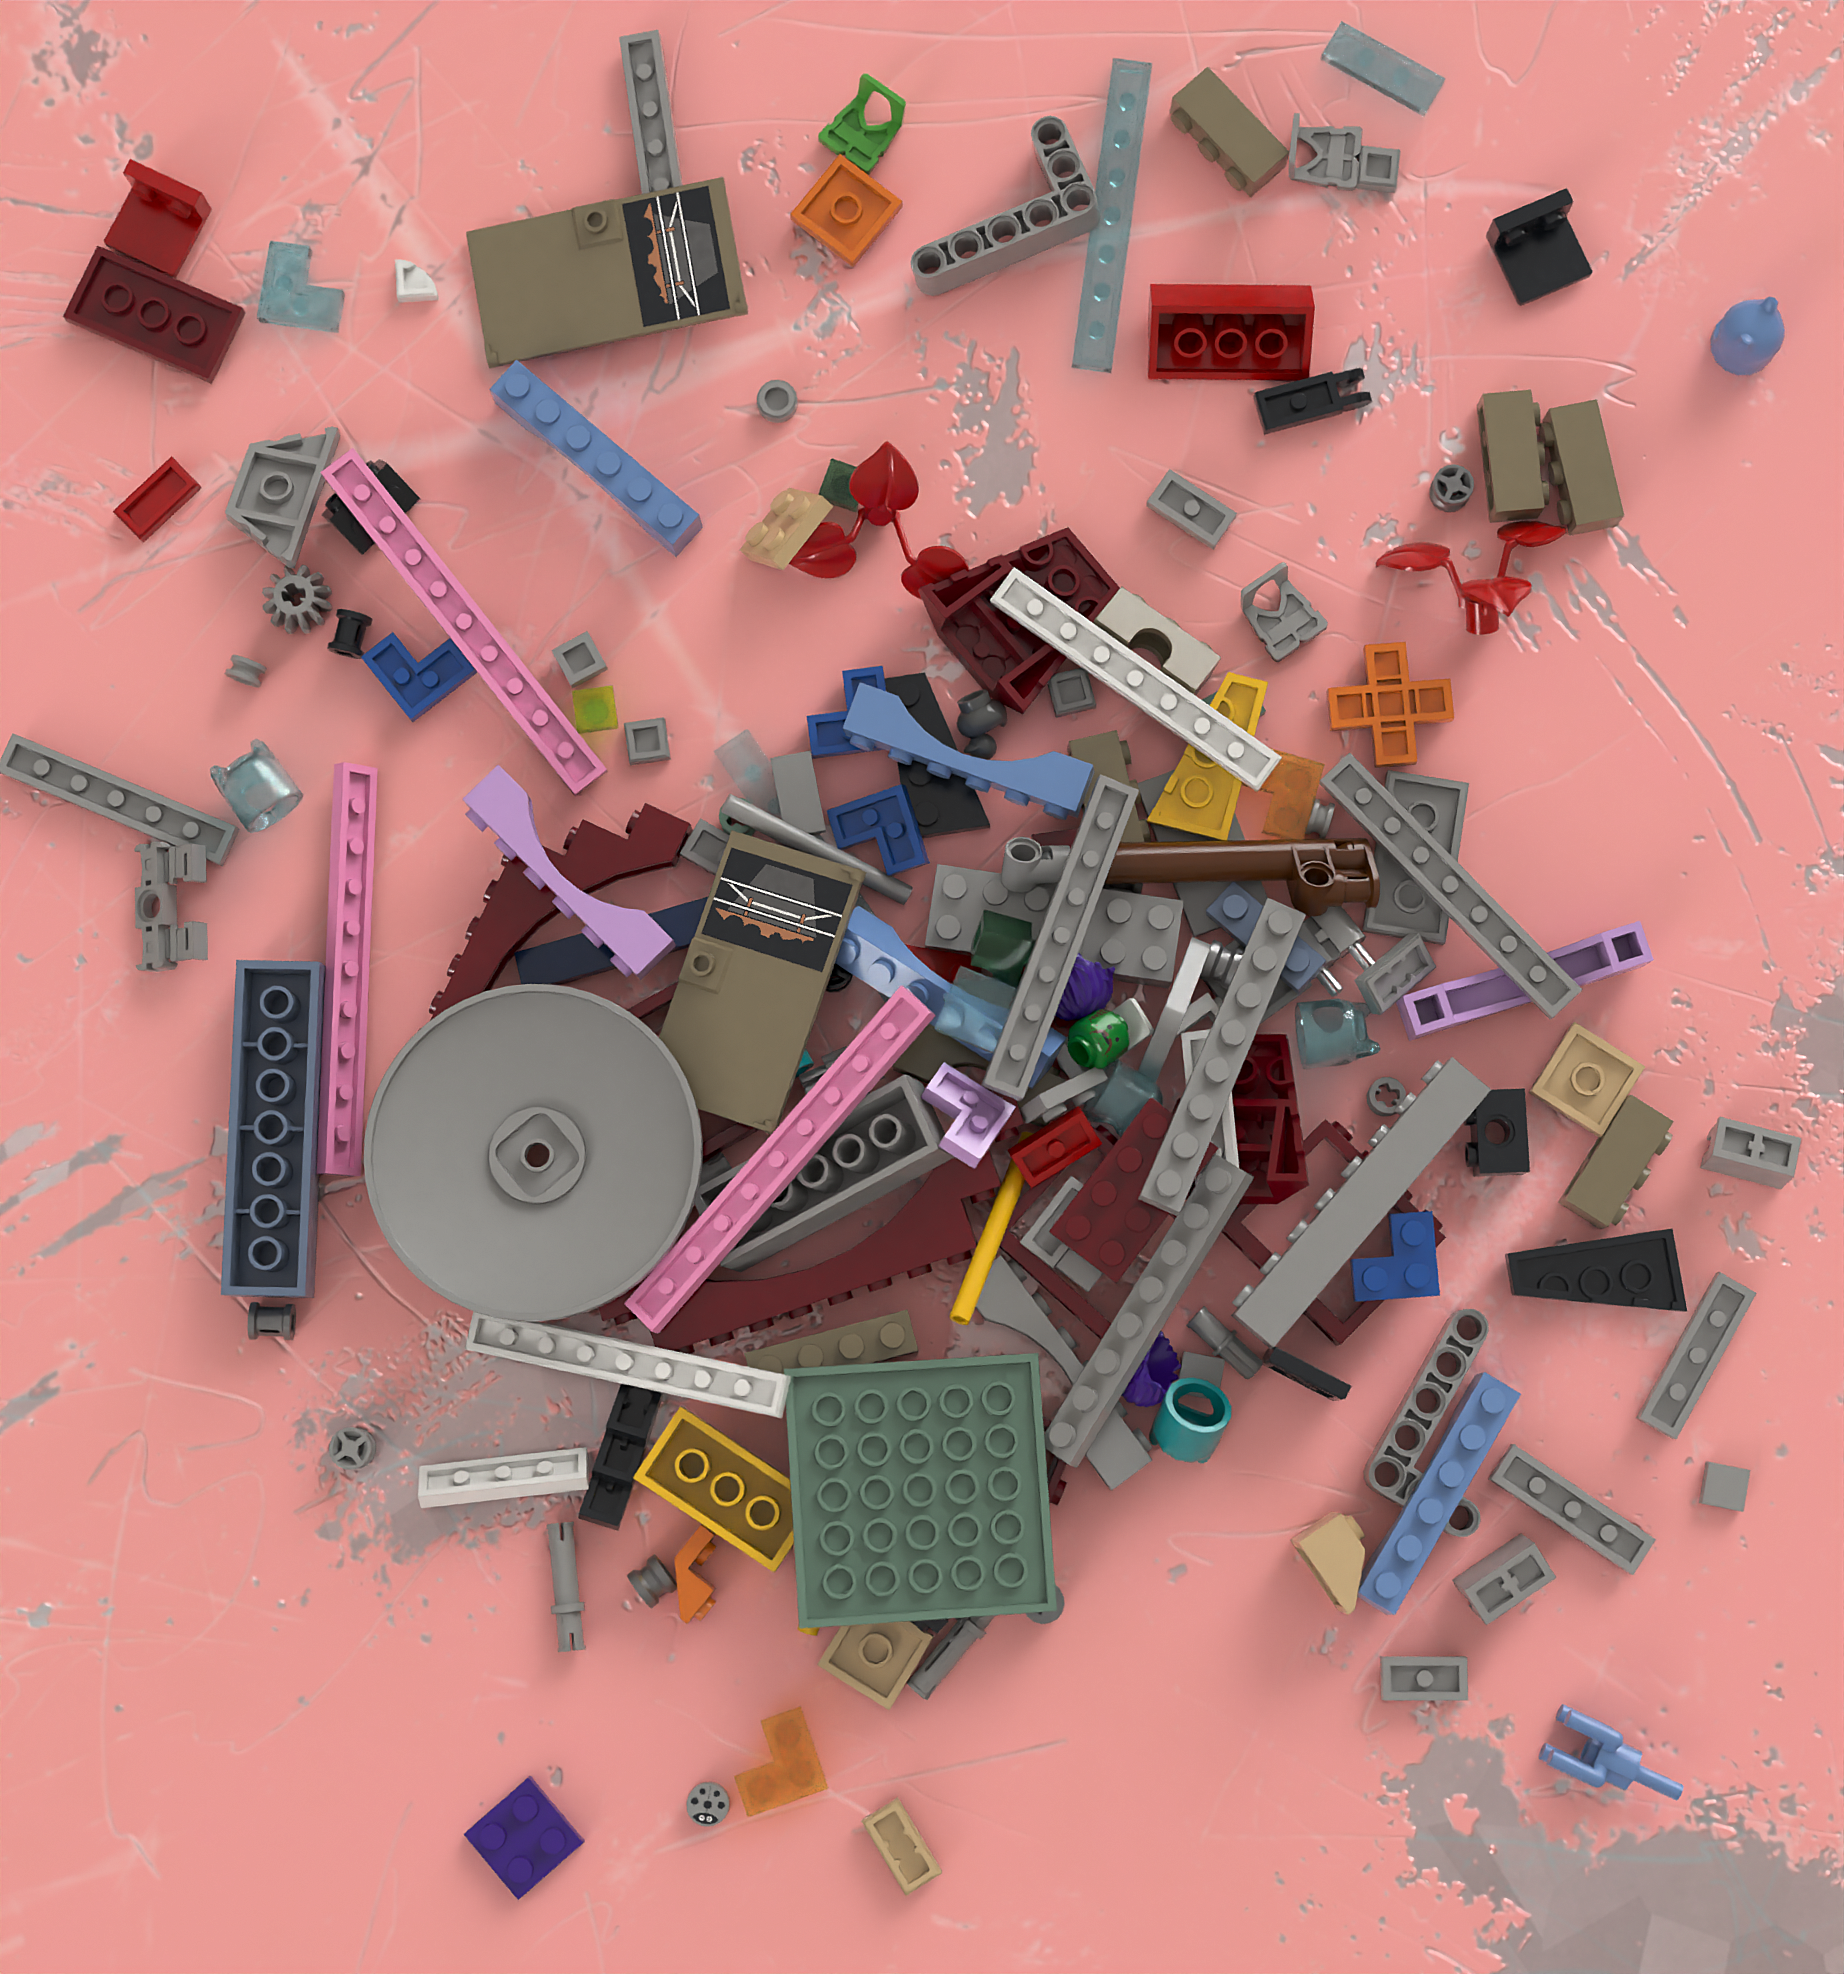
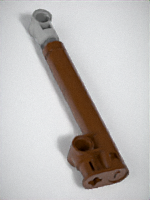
M1016 837L1009 840L1005 845L1001 872L1003 886L1013 892L1024 893L1033 890L1037 883H1058L1070 851V846H1040L1039 843L1028 837ZM1366 838L1120 842L1104 883L1286 881L1294 908L1306 914V916L1313 917L1326 913L1328 907H1341L1343 903L1365 902L1367 908H1376L1380 897L1379 875L1369 841Z

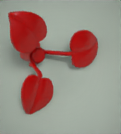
M888 441L883 443L872 456L862 462L850 477V493L860 505L864 506V508L858 510V517L851 532L845 536L839 524L822 522L789 562L791 566L818 578H836L846 574L856 562V550L850 543L856 540L864 520L867 519L875 526H885L893 522L905 558L911 564L903 570L901 582L905 589L913 596L922 600L918 592L920 587L929 583L936 584L964 569L969 572L968 564L963 556L950 547L931 546L923 549L917 558L912 554L900 521V513L896 510H905L914 504L919 494V483L907 459Z
M1516 521L1500 527L1497 531V538L1506 541L1497 578L1492 580H1470L1461 585L1452 560L1447 558L1450 556V549L1435 543L1415 542L1398 546L1382 555L1375 564L1376 568L1380 565H1385L1390 568L1413 572L1431 570L1439 566L1445 567L1458 596V606L1466 609V631L1478 635L1491 634L1499 630V612L1509 617L1518 603L1526 598L1532 590V585L1529 581L1505 576L1512 549L1517 545L1537 547L1549 544L1566 534L1567 528L1539 521Z

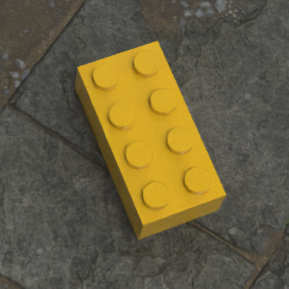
M680 1406L633 1478L775 1573L794 1545L790 1477L687 1408Z

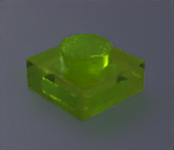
M613 685L572 691L576 727L579 734L619 729Z

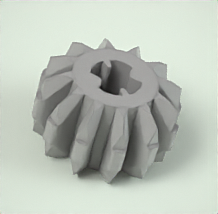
M285 565L284 578L280 579L277 574H271L270 579L275 584V588H263V595L270 599L263 604V610L267 614H273L270 621L275 627L284 624L285 631L288 634H293L298 625L305 634H309L311 632L309 622L314 620L318 625L322 626L325 621L319 612L332 611L330 602L324 600L332 594V591L328 585H322L324 577L319 572L310 575V569L306 565H301L295 575L293 569ZM301 593L304 597H300L302 603L298 606H294L290 602L295 601L293 595Z

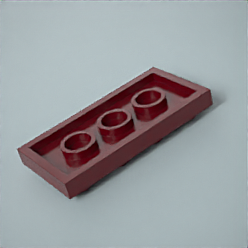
M97 246L63 318L68 323L212 384L246 312L238 305Z
M1150 1097L1049 1230V1233L1116 1284L1170 1214L1138 1199L1174 1116L1171 1111L1152 1097ZM1211 1141L1193 1182L1219 1149Z

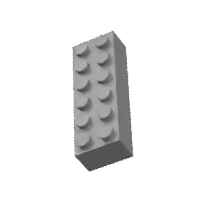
M937 864L925 948L982 958L983 961L1026 967L1057 883H1037L1033 890L1018 893L1008 890L1003 886L1001 873ZM1102 888L1078 953L1092 963L1100 962L1103 969L1114 966L1113 980L1169 989L1173 979L1184 901Z
M904 1074L866 1095L720 1262V1265L741 1273L954 1158L955 1156L939 1147L945 1132L933 1106L921 1098L925 1090L923 1083ZM749 1160L699 1186L694 1203L700 1216Z

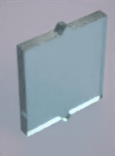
M960 966L950 992L943 995L945 1004L934 1030L993 1054L1017 988Z

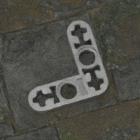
M1193 937L1191 938L1134 1080L1154 1087L1188 1008L1211 944Z

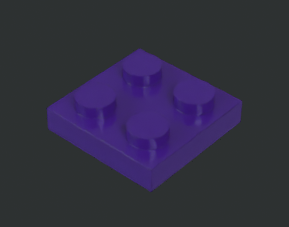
M531 1776L464 1833V1836L517 1900L585 1842Z

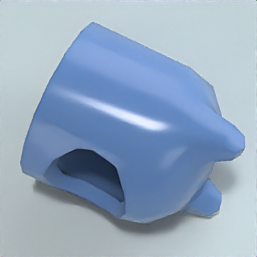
M1769 296L1765 299L1744 300L1733 305L1717 323L1710 338L1711 352L1715 361L1725 371L1735 375H1752L1763 370L1780 350L1785 338V330L1781 314L1777 309L1778 301L1776 298Z

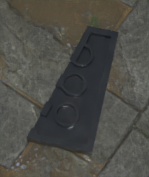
M925 672L884 678L886 692L899 696L909 714L927 733L942 744L958 751ZM915 760L912 761L911 765L897 762L900 784L907 787L922 838L990 828V823L975 789L965 785L966 778L952 773L950 779L936 776L926 770L928 765Z
M1673 1229L1505 1254L1512 1296L1687 1312Z

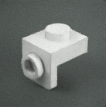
M1207 992L1195 1002L1191 1003L1190 1001L1175 1039L1206 1016L1214 1022L1222 1004L1221 998L1216 997L1213 1000Z

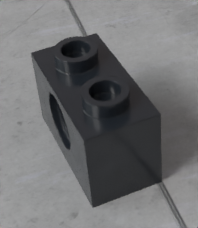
M1525 1088L1491 1090L1464 1122V1125L1470 1126L1471 1142H1466L1465 1144L1466 1166L1473 1167V1177L1524 1175L1530 1172ZM1489 1122H1495L1502 1126L1505 1136L1501 1144H1494L1487 1139L1485 1128Z

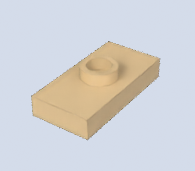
M898 1797L861 1820L906 1896L942 1874L940 1866Z

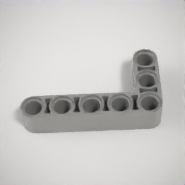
M1056 116L1042 117L1035 122L1031 130L1036 158L1051 192L918 248L913 253L910 263L917 286L921 292L931 296L943 294L1095 229L1100 220L1096 193L1069 131L1060 118ZM1050 139H1058V141L1054 144H1044L1046 141ZM1063 172H1073L1069 177H1058ZM1077 205H1088V207L1082 211L1073 210V208ZM1043 220L1051 221L1048 225L1043 227L1035 226L1038 222ZM1004 236H1013L1008 242H998ZM966 252H976V254L970 258H961V256ZM930 267H939L934 273L924 274V271Z
M1463 1309L1451 1314L1365 1465L1363 1473L1367 1486L1402 1508L1423 1475L1414 1466L1487 1337L1489 1331L1488 1321L1480 1311ZM1464 1316L1471 1318L1476 1324V1334L1470 1340L1463 1339L1457 1332L1458 1321ZM1442 1353L1452 1355L1456 1361L1455 1372L1449 1377L1439 1373L1436 1366L1437 1359ZM1423 1389L1430 1390L1436 1398L1435 1408L1429 1413L1420 1411L1416 1405L1417 1394ZM1404 1425L1414 1431L1416 1438L1414 1445L1407 1450L1401 1449L1395 1441L1396 1431ZM1383 1462L1389 1463L1395 1471L1394 1481L1386 1487L1379 1485L1374 1475L1376 1467ZM1462 1497L1458 1505L1466 1509L1468 1522L1463 1528L1454 1529L1448 1521L1443 1530L1446 1534L1467 1537L1473 1534L1479 1527L1481 1519L1477 1506L1470 1500Z

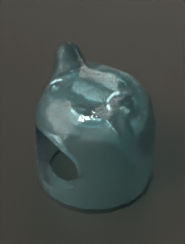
M257 738L251 742V752L238 757L226 768L217 765L209 768L212 781L245 829L250 833L259 832L277 823L294 810L303 798V793L266 743ZM276 804L270 811L264 812L272 805Z
M1339 998L1296 1003V1036L1299 1056L1304 1070L1347 1065L1360 1058L1375 1055L1381 1050L1379 1043L1371 1040L1368 1036L1365 1018L1371 1011L1366 1003L1351 1002Z
M1117 1059L1104 1069L1108 1080L1095 1088L1098 1096L1085 1103L1082 1112L1087 1120L1091 1122L1109 1123L1121 1137L1150 1097L1161 1105L1164 1103V1097L1160 1086L1153 1079Z

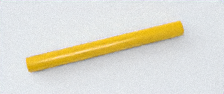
M1022 1132L1018 1143L1033 1133ZM1013 1159L1010 1161L949 1315L952 1321L961 1325H968L1025 1183V1178Z

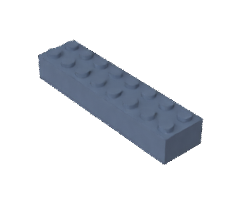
M236 960L221 1295L231 1297L314 1298L320 1174H316L325 984V965L321 962Z

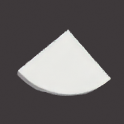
M395 260L396 292L399 303L439 300L433 280L423 269L410 261Z

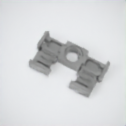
M159 841L151 842V845H137L134 851L141 853L142 875L141 887L135 888V928L142 929L143 955L142 964L136 965V968L141 971L161 972L174 970L178 965L175 962L191 959L208 960L207 923L189 921L184 922V928H178L177 885H174L177 884V879L183 878L184 882L206 883V846L192 843L175 846ZM158 897L160 900V910L156 917H154L152 914V903Z

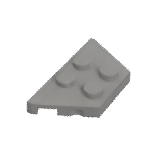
M336 427L325 428L326 434L302 438L299 433L284 436L278 441L265 440L250 443L225 510L229 522L289 568H295L325 482L320 472L331 464L340 439V433Z

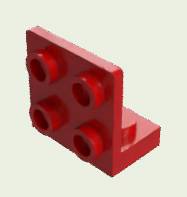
M130 159L123 174L132 187L109 229L104 243L107 247L174 278L178 275L212 209L202 192Z

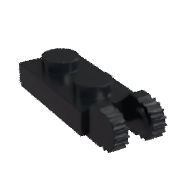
M1356 368L1336 374L1328 372L1254 393L1253 399L1264 435L1340 415L1343 411L1355 410L1370 404L1372 399L1368 391L1340 398L1337 389L1348 385H1355L1364 380L1363 369Z

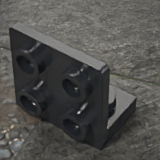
M1567 188L1494 218L1486 234L1492 251L1520 306L1584 280L1592 274L1589 262L1567 218L1574 203Z

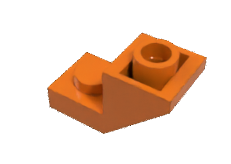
M702 1524L674 1558L680 1619L686 1624L694 1617L701 1622L717 1602L710 1597L717 1588L691 1568L694 1562L702 1566L717 1547L711 1542L717 1534Z

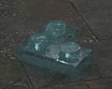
M270 241L257 319L261 323L339 333L345 294L342 289L307 285L312 256L310 246Z

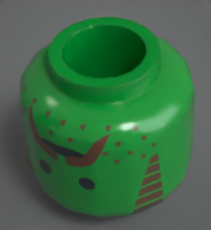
M1104 1008L1081 1018L1069 1028L1067 1047L1070 1056L1078 1065L1089 1069L1094 1067L1104 1069L1125 1054L1130 1044L1128 1026L1125 1020L1120 1015Z

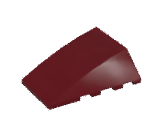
M1069 527L1020 546L1019 550L1003 556L1001 554L988 559L985 564L972 568L969 572L966 569L950 575L948 579L936 584L929 583L918 590L939 638L982 689H987L990 698L1000 701L1005 706L1022 715L1067 657L990 602V599L1012 569L1015 567L1092 623H1094L1096 617L1120 589Z
M1255 1034L1232 1088L1239 1168L1254 1177L1238 1204L1277 1205L1310 1184L1289 1038L1287 1034ZM1181 1098L1177 1099V1102L1172 1111L1173 1114L1175 1113ZM1195 1181L1191 1185L1186 1200L1195 1188Z

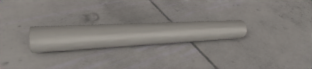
M729 794L724 802L721 812L794 850L859 868L867 872L862 883L863 885L902 905L907 902L913 889L912 886L893 876H888L887 873L732 794Z

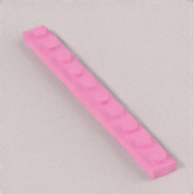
M354 448L321 471V475L571 792L575 796L605 774L607 772L606 767Z
M346 762L334 764L316 1174L353 1177L361 1176L378 768Z
M902 985L669 1251L660 1264L624 1303L651 1332L659 1334L936 1016L907 988Z

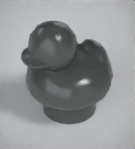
M982 689L964 696L957 702L961 713L956 724L959 732L963 736L970 738L969 744L964 748V753H969L973 757L990 760L995 755L997 746L993 737L986 734V732L996 728L998 725L1001 727L1006 726L1007 711L1003 703L996 699H991L987 689Z

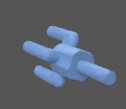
M1564 1704L1560 1706L1556 1720L1590 1738L1583 1747L1580 1759L1545 1743L1541 1748L1538 1758L1545 1761L1548 1766L1596 1788L1602 1787L1607 1782L1622 1790H1627L1629 1785L1635 1781L1676 1801L1680 1798L1684 1786L1640 1765L1642 1751L1623 1743V1736L1620 1732Z

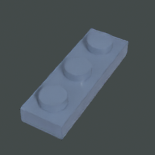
M1232 882L1206 909V915L1240 945L1246 948L1263 905L1236 882ZM1297 935L1279 978L1299 995L1326 966L1327 960Z

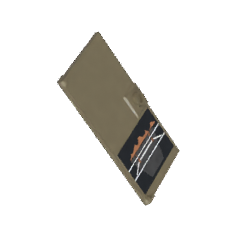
M723 177L617 200L601 201L574 207L570 210L466 232L489 368L512 364L516 359L522 362L748 314V305L744 293Z
M731 830L659 1036L678 1062L688 1080L697 1109L765 1131L767 1134H772L777 1129L867 872Z

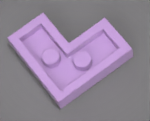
M945 1062L921 1096L923 1100L955 1119L944 1135L939 1147L974 1169L1016 1108Z

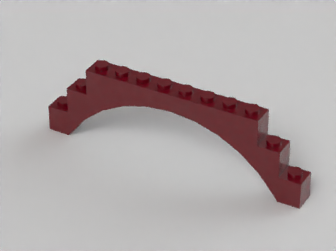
M645 803L641 812L635 810L629 819L625 830L626 833L630 834L628 839L583 819L579 828L573 826L563 845V849L567 850L565 856L545 846L542 847L558 872L576 888L590 895L622 879L676 867L680 858V852L693 829L689 822ZM503 855L501 865L505 868L498 881L493 879L490 882L483 897V902L487 903L481 917L475 916L466 931L465 939L469 940L463 954L457 953L449 965L447 976L451 977L445 991L439 990L431 1002L429 1013L433 1015L431 1020L444 1010L467 998L490 991L507 963L515 956L514 953L518 952L540 927L561 913L551 902L556 895L546 885L539 890L523 874V871L528 866L518 856L510 861Z
M986 1088L1016 1107L996 1137L995 1142L997 1143L1019 1135L1017 1127L1024 1125L1025 1122L1020 1113L1017 1100ZM990 1149L987 1150L975 1169L956 1157L934 1168L924 1185L890 1222L849 1251L809 1269L766 1279L718 1281L706 1279L659 1334L650 1331L655 1347L691 1354L695 1352L693 1344L709 1339L711 1346H715L735 1339L733 1330L748 1326L750 1333L773 1326L772 1317L788 1312L791 1320L814 1312L812 1303L827 1299L829 1306L852 1299L851 1290L867 1285L870 1293L893 1285L891 1277L907 1272L908 1278L911 1279L932 1272L930 1263L946 1258L948 1265H952L972 1258L970 1250L977 1248L978 1243L963 1198L970 1196L971 1202L974 1204L996 1196L993 1188L1001 1186V1181ZM648 1276L622 1296L598 1307L602 1321L614 1318L615 1324L619 1325L637 1319L638 1317L624 1303Z

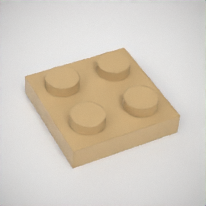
M788 488L774 498L770 505L771 511L763 521L755 524L748 531L745 537L746 542L740 551L751 561L784 570L833 508V505L821 495Z
M1574 1022L1567 1030L1528 1093L1592 1134L1601 1137L1645 1066Z
M911 1621L840 1626L817 1665L890 1710L934 1636L928 1632L923 1633Z

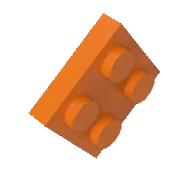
M839 154L790 213V219L854 267L901 210L903 201L843 155Z

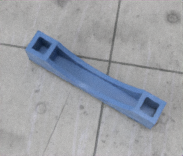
M517 359L489 389L496 405L523 428L546 442L584 472L613 498L650 536L675 557L681 553L703 528L700 515Z
M859 683L842 728L846 736L851 738L849 743L858 748L873 751L874 746L889 751L888 757L906 765H911L913 760L928 765L926 770L936 776L950 779L952 773L966 778L965 785L986 793L989 792L990 787L1005 792L1004 799L1021 806H1027L1029 801L1044 806L1043 812L1061 820H1066L1068 815L1078 818L1094 775V766L1092 764L1055 751L1035 758L1015 761L985 760L965 755L942 744L927 733L909 714L899 696L863 683Z
M857 906L852 912L835 964L889 998L901 985L904 986L936 1015L930 1022L931 1025L990 1062L1009 1010L978 999L944 980L914 956L901 941L892 926ZM1051 1027L1028 1085L1030 1088H1033L1051 1069L1067 1037Z
M1486 1372L1476 1374L1454 1410L1447 1429L1417 1486L1362 1570L1358 1598L1386 1615L1396 1614L1521 1395L1519 1392Z

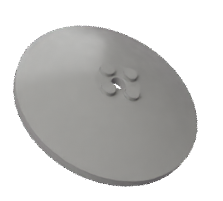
M522 984L482 992L453 1005L426 1023L400 1050L384 1074L373 1099L364 1138V1171L370 1204L387 1242L403 1264L429 1288L451 1302L476 1313L513 1321L540 1322L583 1314L613 1301L640 1283L660 1264L683 1231L693 1209L702 1171L703 1140L696 1101L688 1080L678 1062L661 1039L632 1013L612 1001L583 990L552 984ZM535 1145H544L549 1150V1159L541 1167H532L527 1161L528 1151Z

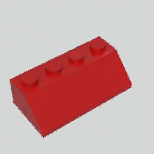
M1150 284L1148 379L1302 380L1309 378L1315 313L1311 285Z

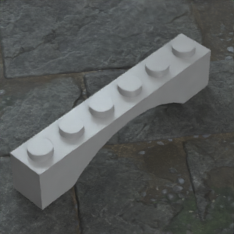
M1002 1256L998 1257L993 1261L975 1308L985 1321L1015 1330L1046 1350L1062 1368L1071 1385L1074 1386L1089 1360L1081 1364L1072 1352L1077 1347V1344L1063 1326L1056 1330L1047 1318L1052 1313L1048 1304L1038 1292L1031 1296L1022 1282L1027 1277L1016 1261L1012 1258L1006 1263ZM1119 1400L1085 1454V1457L1110 1490L1115 1489L1152 1461V1458L1147 1453L1153 1448L1139 1428L1132 1432L1122 1418L1128 1413Z

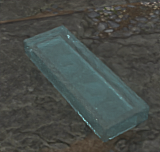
M1341 21L1321 56V60L1424 117L1446 79Z

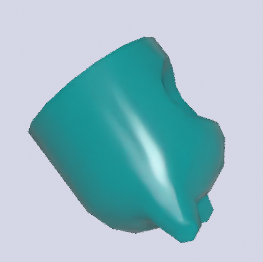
M1184 1378L1174 1382L1166 1392L1149 1433L1150 1443L1154 1446L1159 1445L1164 1453L1176 1460L1190 1463L1196 1461L1201 1464L1206 1463L1218 1446L1231 1419V1405L1227 1396L1219 1387L1206 1380ZM1189 1392L1202 1393L1210 1399L1213 1414L1210 1415L1194 1410L1179 1403L1178 1400Z

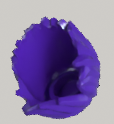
M1078 953L1055 1016L1066 1021L1080 1020L1094 1011L1105 1008L1113 993L1115 967L1103 969L1100 962L1092 963Z
M1160 1331L1121 1395L1127 1402L1134 1403L1136 1406L1150 1407L1160 1403L1172 1382L1179 1379V1376L1173 1372L1180 1369L1181 1364L1177 1360V1353L1169 1345L1170 1340L1165 1338L1163 1331Z

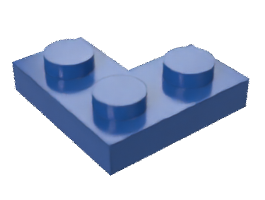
M393 632L361 656L366 665L412 722L420 718L477 673L450 638L418 663Z
M883 666L842 671L847 711L807 716L812 759L871 752L850 744L851 738L846 736L842 728L859 683L886 691ZM874 746L873 751L884 750V749H881V748H878V747Z
M900 784L826 810L837 848L845 850L876 839L888 876H894L930 863L906 785Z
M1432 1211L1389 1214L1392 1256L1350 1260L1354 1302L1440 1296Z

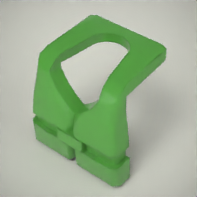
M864 73L859 79L858 95L834 117L832 124L828 123L818 134V140L835 154L845 155L846 159L866 174H870L878 164L879 156L883 157L893 138L902 127L906 102L872 76ZM873 91L883 95L890 104L892 119L880 125H867L864 117L865 105Z

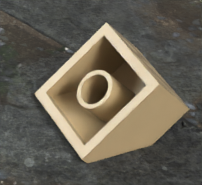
M1330 1512L1290 1541L1336 1609L1349 1615L1356 1607L1366 1550L1360 1540L1365 1535L1351 1515L1348 1517L1346 1514L1343 1516L1341 1513Z

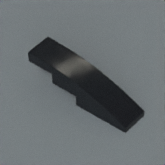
M621 1383L592 1469L589 1489L586 1491L578 1514L579 1519L619 1531L636 1481L633 1477L641 1466L662 1401L663 1392Z

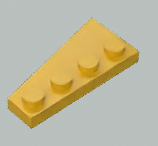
M1228 672L1210 706L1254 737L1268 682ZM1188 744L1180 762L1146 821L1154 825L1217 841L1227 840L1242 781Z

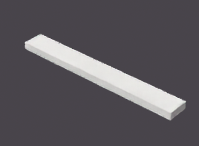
M1015 567L990 599L994 606L1254 791H1259L1281 761L1282 757Z
M473 1312L465 1349L778 1418L783 1416L791 1376L541 1322L499 1319Z

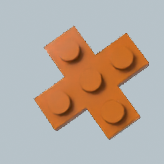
M1406 642L1365 645L1363 653L1367 685L1332 687L1326 691L1330 731L1371 728L1375 768L1416 765L1418 761L1414 725L1452 722L1454 720L1451 679L1410 681Z

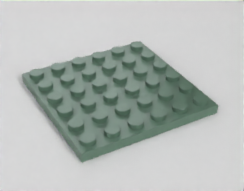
M1038 1353L784 1369V1375L791 1376L785 1403L799 1629L1057 1611Z

